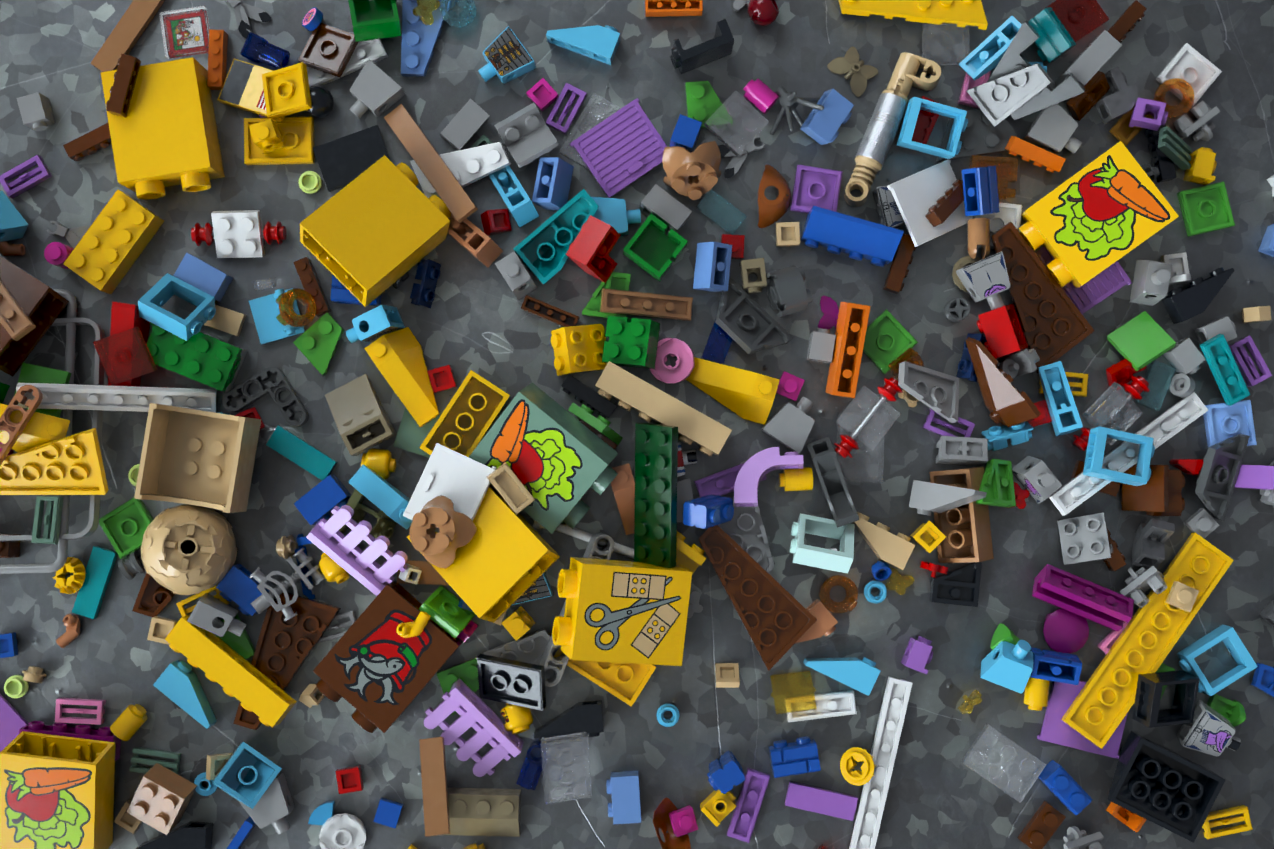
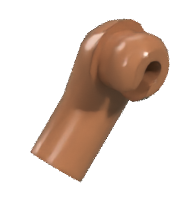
M6 241L0 242V254L3 256L24 255L25 246L23 244H9Z
M67 614L63 618L66 632L56 639V643L61 648H65L80 635V619L77 615Z

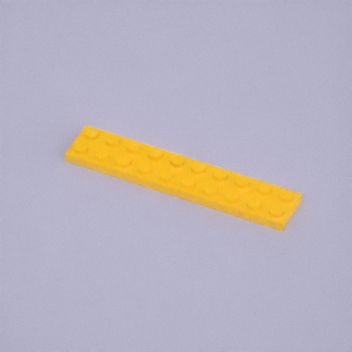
M1191 533L1163 573L1165 576L1163 579L1168 588L1160 594H1156L1153 589L1147 596L1150 600L1149 603L1142 608L1139 607L1061 720L1097 747L1103 749L1135 703L1138 675L1156 673L1234 560L1197 533ZM1174 581L1199 590L1191 612H1186L1166 603Z

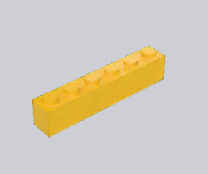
M190 615L181 617L165 638L170 643L169 647L173 651L182 653L187 657L190 665L203 670L207 679L220 684L227 695L237 698L245 710L253 711L259 716L258 719L262 724L272 728L280 724L297 701L215 634L187 622Z

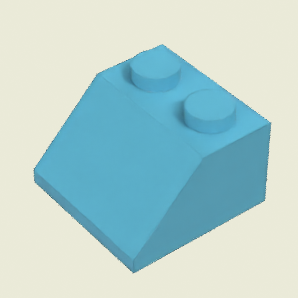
M242 742L212 783L253 809L282 768L245 742Z

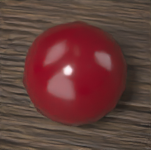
M751 0L748 4L747 12L749 18L755 24L766 26L776 20L779 8L775 0Z

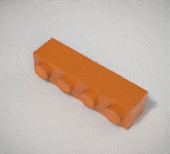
M645 0V17L702 16L703 12L702 0Z
M209 29L207 86L211 90H221L226 79L228 34L224 30Z
M1015 136L1010 137L1005 147L1009 151L1008 154L1015 157L1018 154L1022 156V160L1027 162L1031 160L1034 162L1033 165L1040 168L1043 165L1047 171L1052 173L1054 171L1060 172L1066 160Z

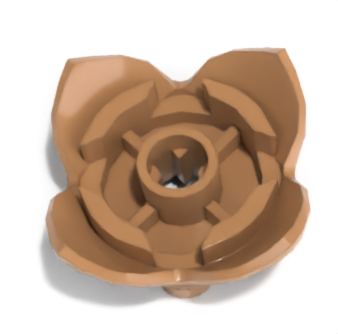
M716 141L702 143L697 146L694 152H689L684 147L679 146L665 147L662 157L663 168L667 175L663 179L665 185L674 189L678 194L689 196L691 200H697L703 194L710 191L721 176V170H719L721 153Z
M440 495L428 501L422 510L413 516L409 535L413 547L420 551L428 562L439 568L446 569L454 562L456 549L465 546L472 540L477 527L467 515L454 511L451 499ZM439 528V533L435 535V529Z

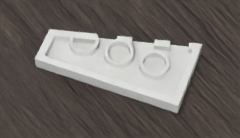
M501 142L440 154V157L462 187L468 186L511 165ZM411 160L410 163L425 196L429 198L432 195H436L441 199L416 162Z

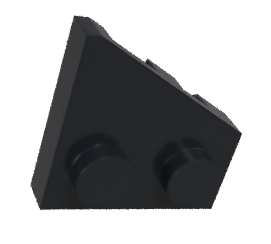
M974 562L947 572V574L932 578L930 602L978 607L982 563Z

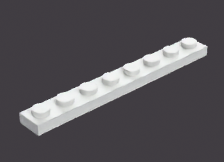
M18 383L16 386V392L24 385H32L41 390L43 399L37 409L148 412L150 403L216 413V389ZM33 391L25 393L24 396L27 397V400H34ZM18 403V405H17V406H20V407H23V408H29V407L25 406V403H24V404Z
M1193 392L1135 434L1154 438L1153 445L1156 449L1207 412L1208 409L1197 394ZM1124 441L1104 456L1102 468L1124 473L1137 463L1140 444ZM1082 472L1054 492L1049 498L1061 515L1064 516L1112 481L1086 476Z
M888 676L870 754L873 756V762L876 765L873 773L875 776L869 780V783L863 785L849 849H875L912 688L911 681Z

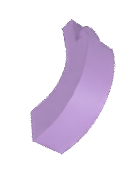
M772 447L750 457L740 469L735 481V507H758V486L762 478L774 470L803 469V455H798V452H785L784 456H780L779 447Z

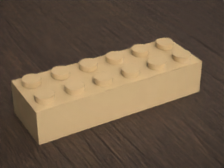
M610 361L595 385L599 395L609 401L611 398L618 400V406L629 412L631 409L639 412L638 417L650 423L651 420H654L660 425L678 427V434L680 435L678 439L688 445H691L692 442L700 446L698 451L709 457L713 454L719 455L732 431Z

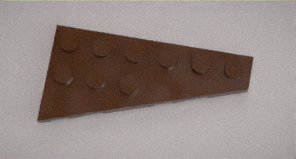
M1008 222L990 237L996 254L1001 251L1003 252L1011 285L1008 290L1020 324H1022L1021 327L1028 344V349L1034 348L1040 358V361L1035 363L1037 367L1036 372L1039 373L1038 367L1054 363L1094 332V329L1013 223Z
M718 525L711 526L703 533L699 541L769 671L817 619Z
M287 592L290 601L294 594ZM282 593L279 597L281 599L282 605H284L285 597ZM298 595L297 600L290 605L293 612H297L298 615L284 621L285 616L282 610L276 612L272 606H269L251 664L285 691L341 608ZM241 702L239 703L233 724L257 730L262 723L258 719L259 716L253 711L245 710L241 706Z

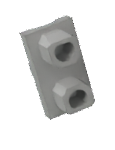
M1202 100L1190 109L1197 118L1196 121L1192 122L1185 113L1173 122L1179 132L1177 135L1181 139L1188 137L1196 131V134L1193 136L1194 141L1197 142L1202 139L1207 142L1213 138L1212 130L1215 128V125L1212 122L1208 125L1205 123L1217 115L1220 110L1217 106L1211 109Z
M1026 348L999 357L996 360L999 363L1000 369L1007 375L1009 374L1012 378L1037 370L1035 363L1040 361V358L1034 348L1029 350Z
M1154 565L1148 570L1141 567L1137 571L1130 567L1127 571L1131 576L1125 580L1127 586L1120 593L1133 599L1134 603L1142 608L1150 601L1144 594L1148 589L1152 588L1156 594H1160L1168 587L1163 579L1165 576Z
M1071 826L1067 829V835L1063 837L1065 841L1064 849H1104L1101 845L1104 836L1101 832L1087 835L1085 830L1080 831L1078 827Z

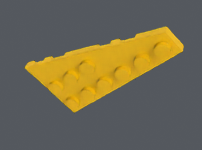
M838 0L841 14L867 17L871 14L883 15L885 19L900 17L906 18L905 21L937 25L953 23L957 24V27L964 28L966 25L978 26V29L986 30L988 26L981 0Z
M96 428L8 455L0 465V495H106L109 490Z

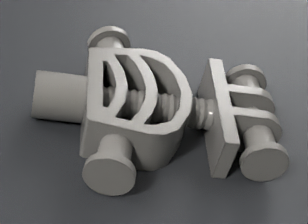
M304 548L292 556L293 558L296 557L301 563L298 567L291 558L286 560L295 571L292 575L288 576L280 571H272L266 576L260 571L261 568L258 567L249 577L250 579L254 578L260 583L257 588L262 595L250 603L258 614L272 606L276 612L282 610L285 616L284 621L298 615L297 612H293L290 606L298 597L295 583L302 580L308 589L311 590L314 586L307 579L309 575L315 580V585L325 579L318 570L319 566L313 567L310 561L313 558H308L303 551L305 550ZM304 566L309 569L305 575L300 570ZM279 575L284 577L285 580L280 583L276 579L271 578V576ZM269 581L277 586L275 588H272L265 584V582ZM292 587L294 595L289 601L287 589ZM282 593L285 597L284 605H282L281 599L279 597Z

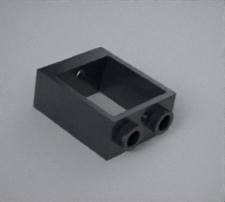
M1183 670L1139 674L1132 719L1148 728L1193 723L1199 678ZM1176 684L1172 709L1159 710L1162 686Z

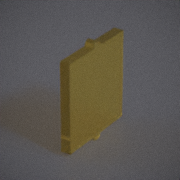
M810 671L770 676L772 686L771 697L774 699L776 714L817 709L814 696L816 689L813 687Z

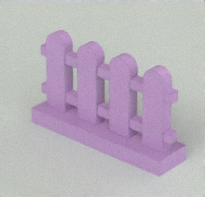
M343 505L341 508L335 506L331 510L333 515L328 520L320 519L306 538L374 595L378 596L384 587L395 579L393 575L398 570L404 572L408 566L405 563L408 560V556L403 551H397L393 554L388 550L390 541L387 537L379 536L375 539L369 534L372 530V525L368 521L362 520L356 523L351 518L354 515V510L350 506ZM345 524L352 529L347 535H343L339 531ZM362 540H365L369 546L362 551L357 545ZM380 555L387 559L381 566L375 561Z
M460 678L453 683L449 693L446 692L442 695L444 700L434 709L429 707L425 711L427 715L424 719V726L427 729H434L439 726L443 730L440 737H444V745H450L455 741L460 746L456 753L457 758L460 761H467L471 757L476 762L473 766V774L477 777H482L486 773L491 776L495 771L493 767L502 759L508 761L511 756L515 758L522 751L524 741L517 734L512 735V732L506 731L503 721ZM456 711L460 717L449 725L445 719ZM472 727L476 733L465 741L461 735ZM488 742L493 748L481 757L477 751Z

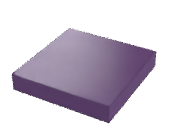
M797 165L790 211L809 213L813 206L837 212L843 171Z

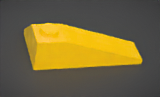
M409 327L385 334L364 348L419 427H422L439 415L437 402L427 372L428 369L423 357L422 346Z
M694 357L695 367L690 376L685 380L714 398L742 419L765 425L780 379Z
M0 403V417L8 405ZM20 410L13 411L10 415V420L13 423H19L23 418ZM35 412L12 449L20 452L66 437L70 420ZM0 432V442L3 444L7 443L9 440L8 432Z

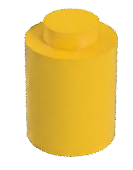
M812 468L783 469V473H779V486L784 487V491L813 490Z
M1029 678L1024 692V704L1028 705V709L1042 711L1043 707H1048L1049 680Z
M139 704L128 705L110 726L111 732L117 738L129 741L148 719L146 709Z

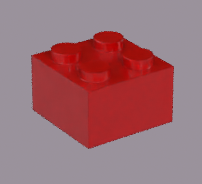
M1014 304L1005 305L978 315L977 325L981 334H985L987 340L985 348L995 359L1028 348Z

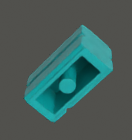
M1051 7L1045 8L1028 21L1040 35L1035 43L1039 48L1037 53L1043 61L1054 62L1076 45Z

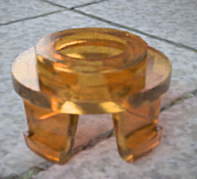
M1172 78L1160 84L1155 92L1154 101L1166 103L1164 111L1168 112L1167 117H1177L1187 113L1192 108L1194 90L1187 81ZM1171 89H1179L1183 94L1182 101L1173 106L1166 103V93Z
M288 290L279 295L275 301L279 304L280 311L276 318L283 326L289 324L294 327H303L311 323L315 317L316 305L314 299L305 290ZM296 299L303 306H306V313L304 315H298L294 312L293 302Z
M834 575L827 578L821 585L819 596L827 610L833 613H845L852 611L858 603L857 587L848 577ZM836 585H840L846 590V597L841 602H834L829 595L831 588Z

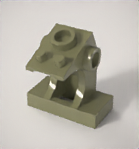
M355 489L346 504L354 510V515L351 518L356 523H359L367 513L377 518V522L369 534L375 539L379 536H385L389 539L397 523L383 511L379 510L378 512L364 504L365 496ZM345 524L339 531L345 533L348 526Z

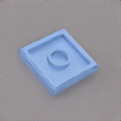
M1242 400L1231 406L1226 405V403L1205 405L1208 411L1203 414L1208 447L1237 434L1250 436L1247 446L1257 445L1251 400Z

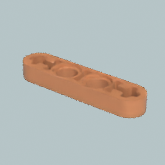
M24 385L20 387L0 417V432L7 431L9 434L8 442L0 444V448H2L0 452V465L43 399L41 390L35 386ZM33 391L34 400H27V397L24 396L25 393ZM18 403H25V406L29 407V409L26 410L25 408L17 405ZM20 410L22 412L23 418L19 423L11 422L10 415L13 411Z

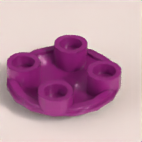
M1058 609L1047 614L1045 617L1043 634L1049 648L1056 652L1070 654L1084 647L1088 640L1089 627L1084 617L1065 609Z

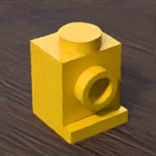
M272 119L249 126L254 144L261 149L262 154L285 147L278 125Z
M1205 147L1190 153L1191 161L1188 162L1191 164V167L1185 170L1183 180L1201 185H1207L1215 181L1216 176H1212L1217 166L1215 161L1216 153L1212 149Z
M930 520L927 523H922L910 535L928 553H931L946 538Z
M521 605L504 619L501 624L517 641L536 622Z
M719 789L717 791L714 790L700 803V809L718 827L720 822L737 807L734 801L736 797L731 791L723 794ZM720 802L725 805L721 810L716 808V805Z

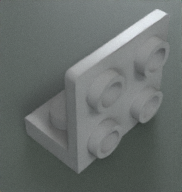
M534 102L494 125L519 167L530 164L536 158L551 152L553 148L559 145Z

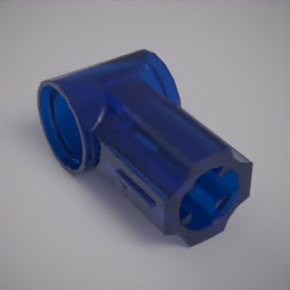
M249 32L240 52L243 57L253 62H262L276 69L287 67L290 57L289 51L270 44L263 37Z
M537 740L530 744L516 784L526 789H536L549 753L548 745L545 742ZM540 748L544 752V756L536 758L533 756L532 750Z

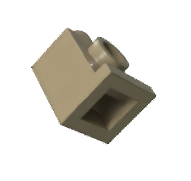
M764 258L741 260L739 266L743 290H748V294L762 292V288L767 286ZM755 274L757 280L754 282L750 281L749 275Z

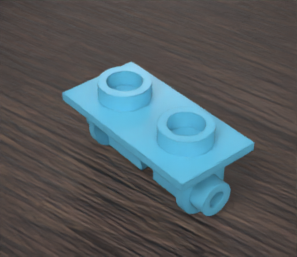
M1025 421L1011 427L1005 425L992 426L988 430L982 431L981 434L988 439V450L996 451L1008 447L1007 439H1010L1012 446L1028 442L1033 437L1031 430H1034V428Z

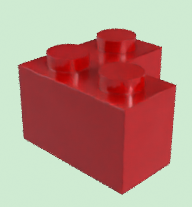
M590 215L588 220L582 225L576 239L570 244L566 255L584 272L606 283L617 266V263L609 256V253L621 235L611 225Z

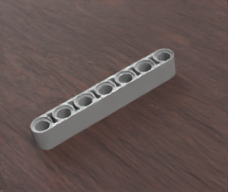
M595 533L590 538L583 558L609 560L614 550V540L605 533ZM601 538H606V547L601 550L598 549L597 542ZM566 600L559 616L564 617ZM552 634L539 665L544 666L545 671L548 669L554 670L553 677L545 679V686L553 687L559 683L569 660V657L564 653L559 657H553L554 649L561 646L553 644Z

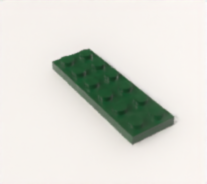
M642 422L635 423L634 561L666 568L676 567L678 427Z

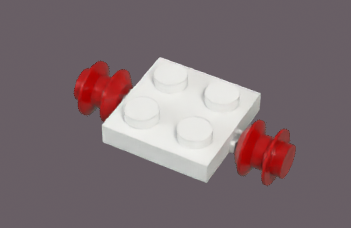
M260 210L213 211L211 213L213 227L210 223H206L205 227H201L199 223H196L195 227L191 229L192 241H195L197 246H200L202 241H205L210 246L215 239L217 258L264 257L263 238L269 245L272 244L273 240H277L279 245L282 244L283 240H286V228L282 226L280 221L277 222L276 226H272L270 222H267L264 229H262Z

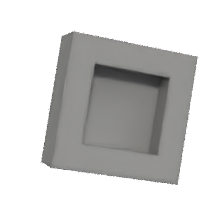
M1204 508L1198 509L1184 522L1192 533H1197L1204 539L1219 526Z

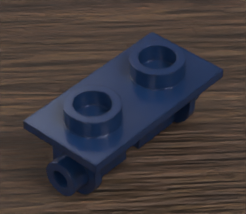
M422 259L421 263H418L415 279L422 281L421 284L413 283L410 299H412L411 304L422 305L431 309L435 298L437 280L440 277L441 264L430 259Z
M968 333L967 338L979 340L984 346L985 342H987L986 337L983 336L984 334ZM965 341L956 377L967 378L969 381L977 382L976 373Z

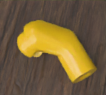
M420 611L415 621L400 623L396 628L397 634L403 638L421 635L431 615Z

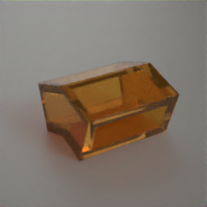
M912 348L907 349L888 365L897 381L899 363L906 361L924 367V362L918 352Z

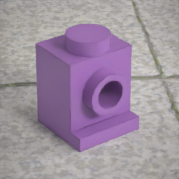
M1138 97L1134 105L1129 127L1136 126L1158 131L1160 125L1164 126L1167 120L1168 112L1164 111L1166 103ZM1145 115H1151L1153 119L1146 118Z
M921 636L918 639L910 637L901 663L906 667L927 675L929 670L925 668V665L929 664L933 657L932 646H930L932 641Z

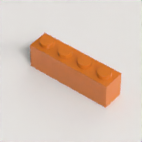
M840 302L835 331V345L832 362L829 367L826 393L855 398L871 306Z

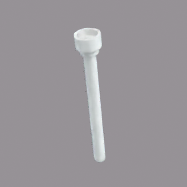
M536 520L534 521V528L540 530L544 528ZM561 523L556 531L589 542L592 535H594L575 527L572 529L564 523ZM601 538L597 542V546L603 548L607 545L605 538ZM614 542V552L634 559L633 548Z

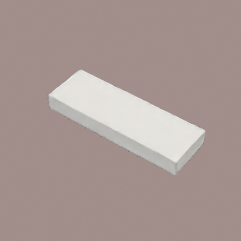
M853 690L785 698L788 722L857 714Z

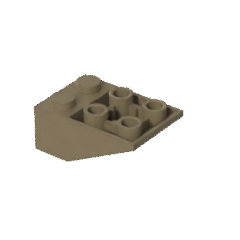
M366 374L325 394L340 436L351 456H358L397 435Z

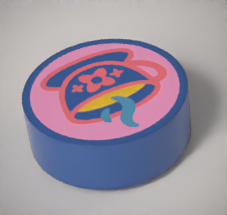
M313 7L303 18L302 26L308 31L315 30L323 19V13L316 7Z

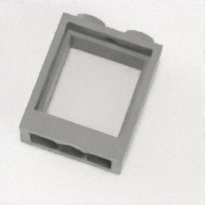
M1104 30L1053 84L1057 86L1073 74L1084 87L1118 51L1122 44L1108 31Z

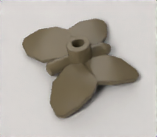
M854 46L847 50L845 57L835 58L827 65V68L832 73L840 75L847 73L844 78L846 80L851 78V90L857 97H860L865 92L867 80L878 74L877 68L871 65H864V60L859 61V53Z

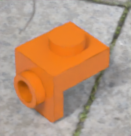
M1110 802L1106 809L1108 813L1136 833L1139 832L1147 820L1113 802Z

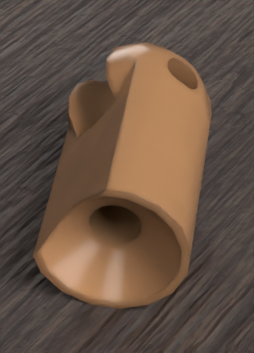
M990 219L967 220L968 254L972 259H975L977 245H981V257L985 259L990 253Z

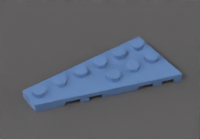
M402 0V76L425 77L434 53L436 41L441 34L442 25L445 17H447L452 0Z

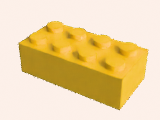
M117 189L63 264L100 291L112 294L164 223V220L128 194Z
M470 370L419 448L431 455L436 443L469 457L510 395Z

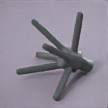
M783 86L779 87L776 93L781 98L780 104L782 108L770 134L774 135L785 111L791 132L794 131L791 112L799 125L802 126L804 122L795 108L798 104H802L814 109L824 110V106L813 103L818 102L820 98H796L797 92L788 93Z

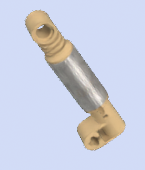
M907 52L900 54L886 90L882 91L855 157L854 173H852L846 185L844 198L851 207H860L866 202L871 185L876 177L875 175L884 165L898 127L905 114L908 104L907 97L911 87L929 91L938 85L941 76V67L938 63ZM922 68L923 72L920 78L916 77L918 69ZM927 74H931L930 78H926L925 76H927ZM858 189L862 192V196L853 197L850 192Z

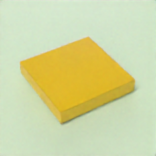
M301 62L262 74L267 118L274 120L312 108L306 64Z

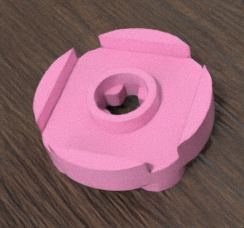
M664 338L658 341L655 369H650L653 376L667 384H677L687 379L695 367L694 354L690 346L676 338ZM668 355L677 357L674 367L666 365Z

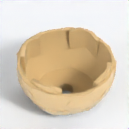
M190 504L167 508L155 517L143 534L141 559L145 571L161 586L172 591L173 594H198L215 587L236 561L237 547L232 526L223 515H220L213 508ZM191 540L195 543L196 547L193 553L185 554L181 551V545L184 541Z

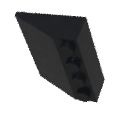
M1131 731L1121 750L1108 800L1194 843L1225 779Z

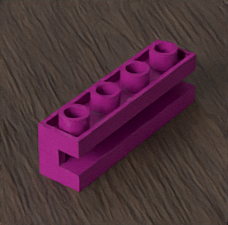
M1047 564L1034 579L1033 597L1115 631H1119L1123 627V621L1128 623L1132 619L1133 599Z
M31 721L19 729V734L22 731L115 742V762L120 759L121 739L111 732L110 727L90 729L89 725L67 727L66 723L44 725L43 721Z

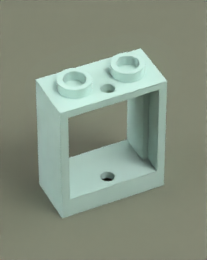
M800 513L798 521L793 522L791 535L795 536L790 545V553H793V563L848 574L854 559L855 524L849 523L837 528L835 521L832 519ZM807 533L840 540V550L835 551L805 545L804 535Z

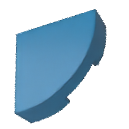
M328 801L318 806L312 812L308 824L323 825L327 819L334 816L335 801Z

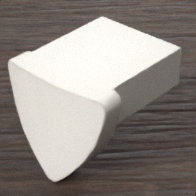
M1186 252L1160 257L1161 262L1172 265L1169 285L1191 280Z

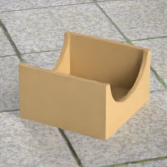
M150 403L134 499L190 504L218 509L225 513L246 512L261 419Z

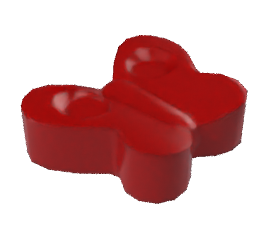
M1013 482L1016 507L1024 509L1026 507L1025 499L1029 497L1030 493L1026 489H1021L1018 483Z
M921 561L920 568L932 571L931 577L933 578L936 577L937 572L947 574L949 568Z

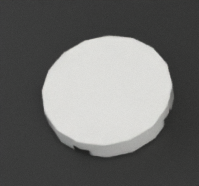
M347 813L336 814L327 819L322 825L319 835L321 849H363L367 837L366 828L363 822L355 815Z

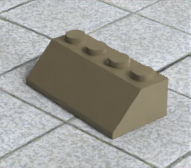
M447 787L451 834L445 835L520 837L521 789Z

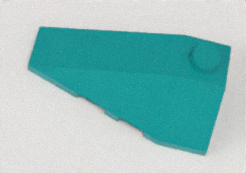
M585 189L580 191L513 248L517 256L543 285L562 269L568 259L566 253L569 250L570 244L576 239L582 225L588 220L589 216H594L599 207Z

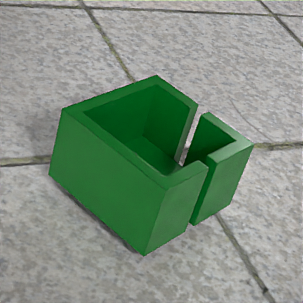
M348 0L355 42L401 36L396 0Z
M651 213L625 246L623 255L657 281H660L672 266V261L675 262L686 248L688 241L673 229L669 231L667 236L665 233L668 226Z
M608 316L605 337H608L609 341L604 342L602 362L608 363L610 361L618 366L655 369L660 323L651 319Z

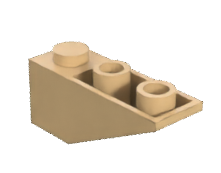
M857 512L859 520L852 523L855 524V527L879 559L904 570L915 547L914 544L910 543L911 538L900 532L896 536L889 532L890 527L880 522L874 525L868 522V516Z

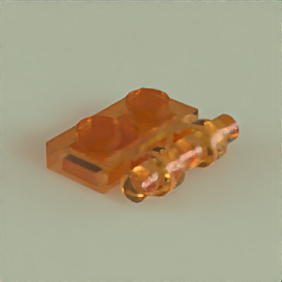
M978 155L970 157V169L996 166L997 182H999V199L1005 200L1006 197L1015 198L1016 189H1009L1007 187L1008 182L1015 183L1017 181L1018 158Z

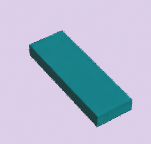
M1218 334L1200 344V348L1226 405L1231 406L1248 397L1250 392L1225 336Z
M280 425L277 426L266 443L268 447L320 480H324L329 476L337 464V461Z
M93 546L85 570V581L78 592L72 613L97 619L118 556L117 552Z

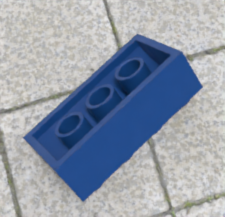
M813 206L807 214L800 241H804L806 246L812 248L822 246L827 248V251L830 253H847L852 259L862 260L865 258L871 260L873 265L884 267L885 264L888 265L892 262L904 231Z

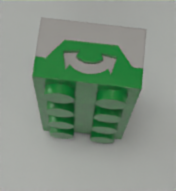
M150 322L152 332L147 344L144 347L140 346L136 357L222 392L232 390L248 352L247 350L200 331L186 341Z

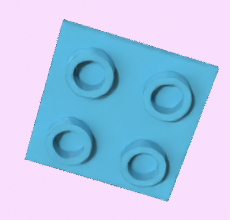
M293 288L288 290L278 289L275 290L274 294L249 301L261 345L305 332Z

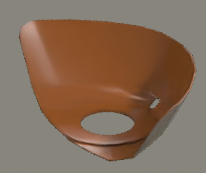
M767 164L765 165L758 189L759 228L768 227L778 221L787 212L791 203V191L787 181L774 167ZM768 186H775L778 189L779 195L775 200H768L765 197L764 191Z
M664 798L653 815V824L662 849H691L688 834L680 837L674 835L669 813L678 809L669 798ZM659 828L664 834L665 842L660 837Z

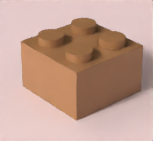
M156 763L143 776L126 813L168 835L180 822L197 785Z

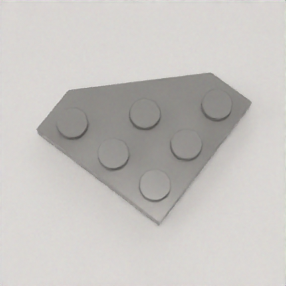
M733 497V519L718 526L770 574L774 568V562L759 505L758 507H735Z

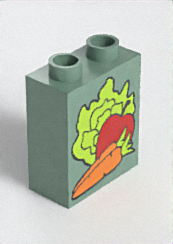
M534 383L529 384L517 393L469 456V458L490 468L494 466L496 469L506 462L535 499L523 510L551 534L562 522L574 529L590 509L581 500L588 490L592 488L601 495L618 475L609 466L618 455V452Z

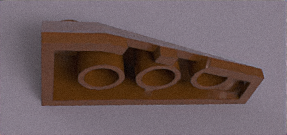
M968 337L965 341L985 406L991 412L989 417L998 425L1001 423L1011 427L1040 416L1041 413L1024 391L1020 392L1012 386L1013 378L1002 369L997 368L999 365L998 361L979 340Z
M191 540L184 541L181 545V551L185 554L193 553L196 547L195 543ZM146 572L132 611L150 617L157 616L175 594L157 583Z

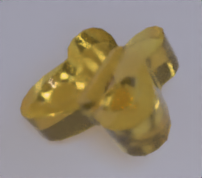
M417 0L418 6L413 9V14L419 16L423 24L432 25L434 23L432 11L439 8L440 2L438 0Z
M890 568L892 573L888 578L889 581L885 584L888 590H896L899 595H904L905 589L913 584L914 578L910 575L901 576L895 568Z
M974 690L969 697L964 695L962 698L965 701L958 707V710L962 714H970L973 711L974 705L982 702V695L977 690Z

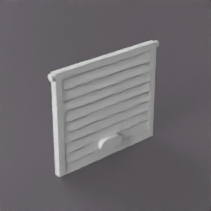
M950 159L887 186L892 192L915 247L967 224V220L973 219V216H965L964 201L940 225L933 227L925 217L929 212L928 209L936 205V201L944 196V192L952 188V184L957 180L950 165Z
M436 443L403 516L413 520V516L420 512L428 501L442 495L451 499L454 511L467 515L473 521L491 483L487 476L496 470V467L492 466L490 468ZM436 528L435 532L439 533V528Z

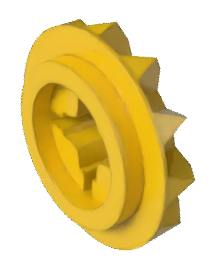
M67 557L64 566L56 571V576L53 577L56 580L54 587L60 589V593L73 594L83 586L86 572L81 560L75 557ZM69 572L73 573V575H70V577H68L67 579L65 578V575Z
M853 747L843 754L840 761V770L847 782L857 786L869 783V780L875 776L873 773L876 765L873 762V756L867 752V749ZM855 761L864 762L861 766L862 771H852L857 765Z

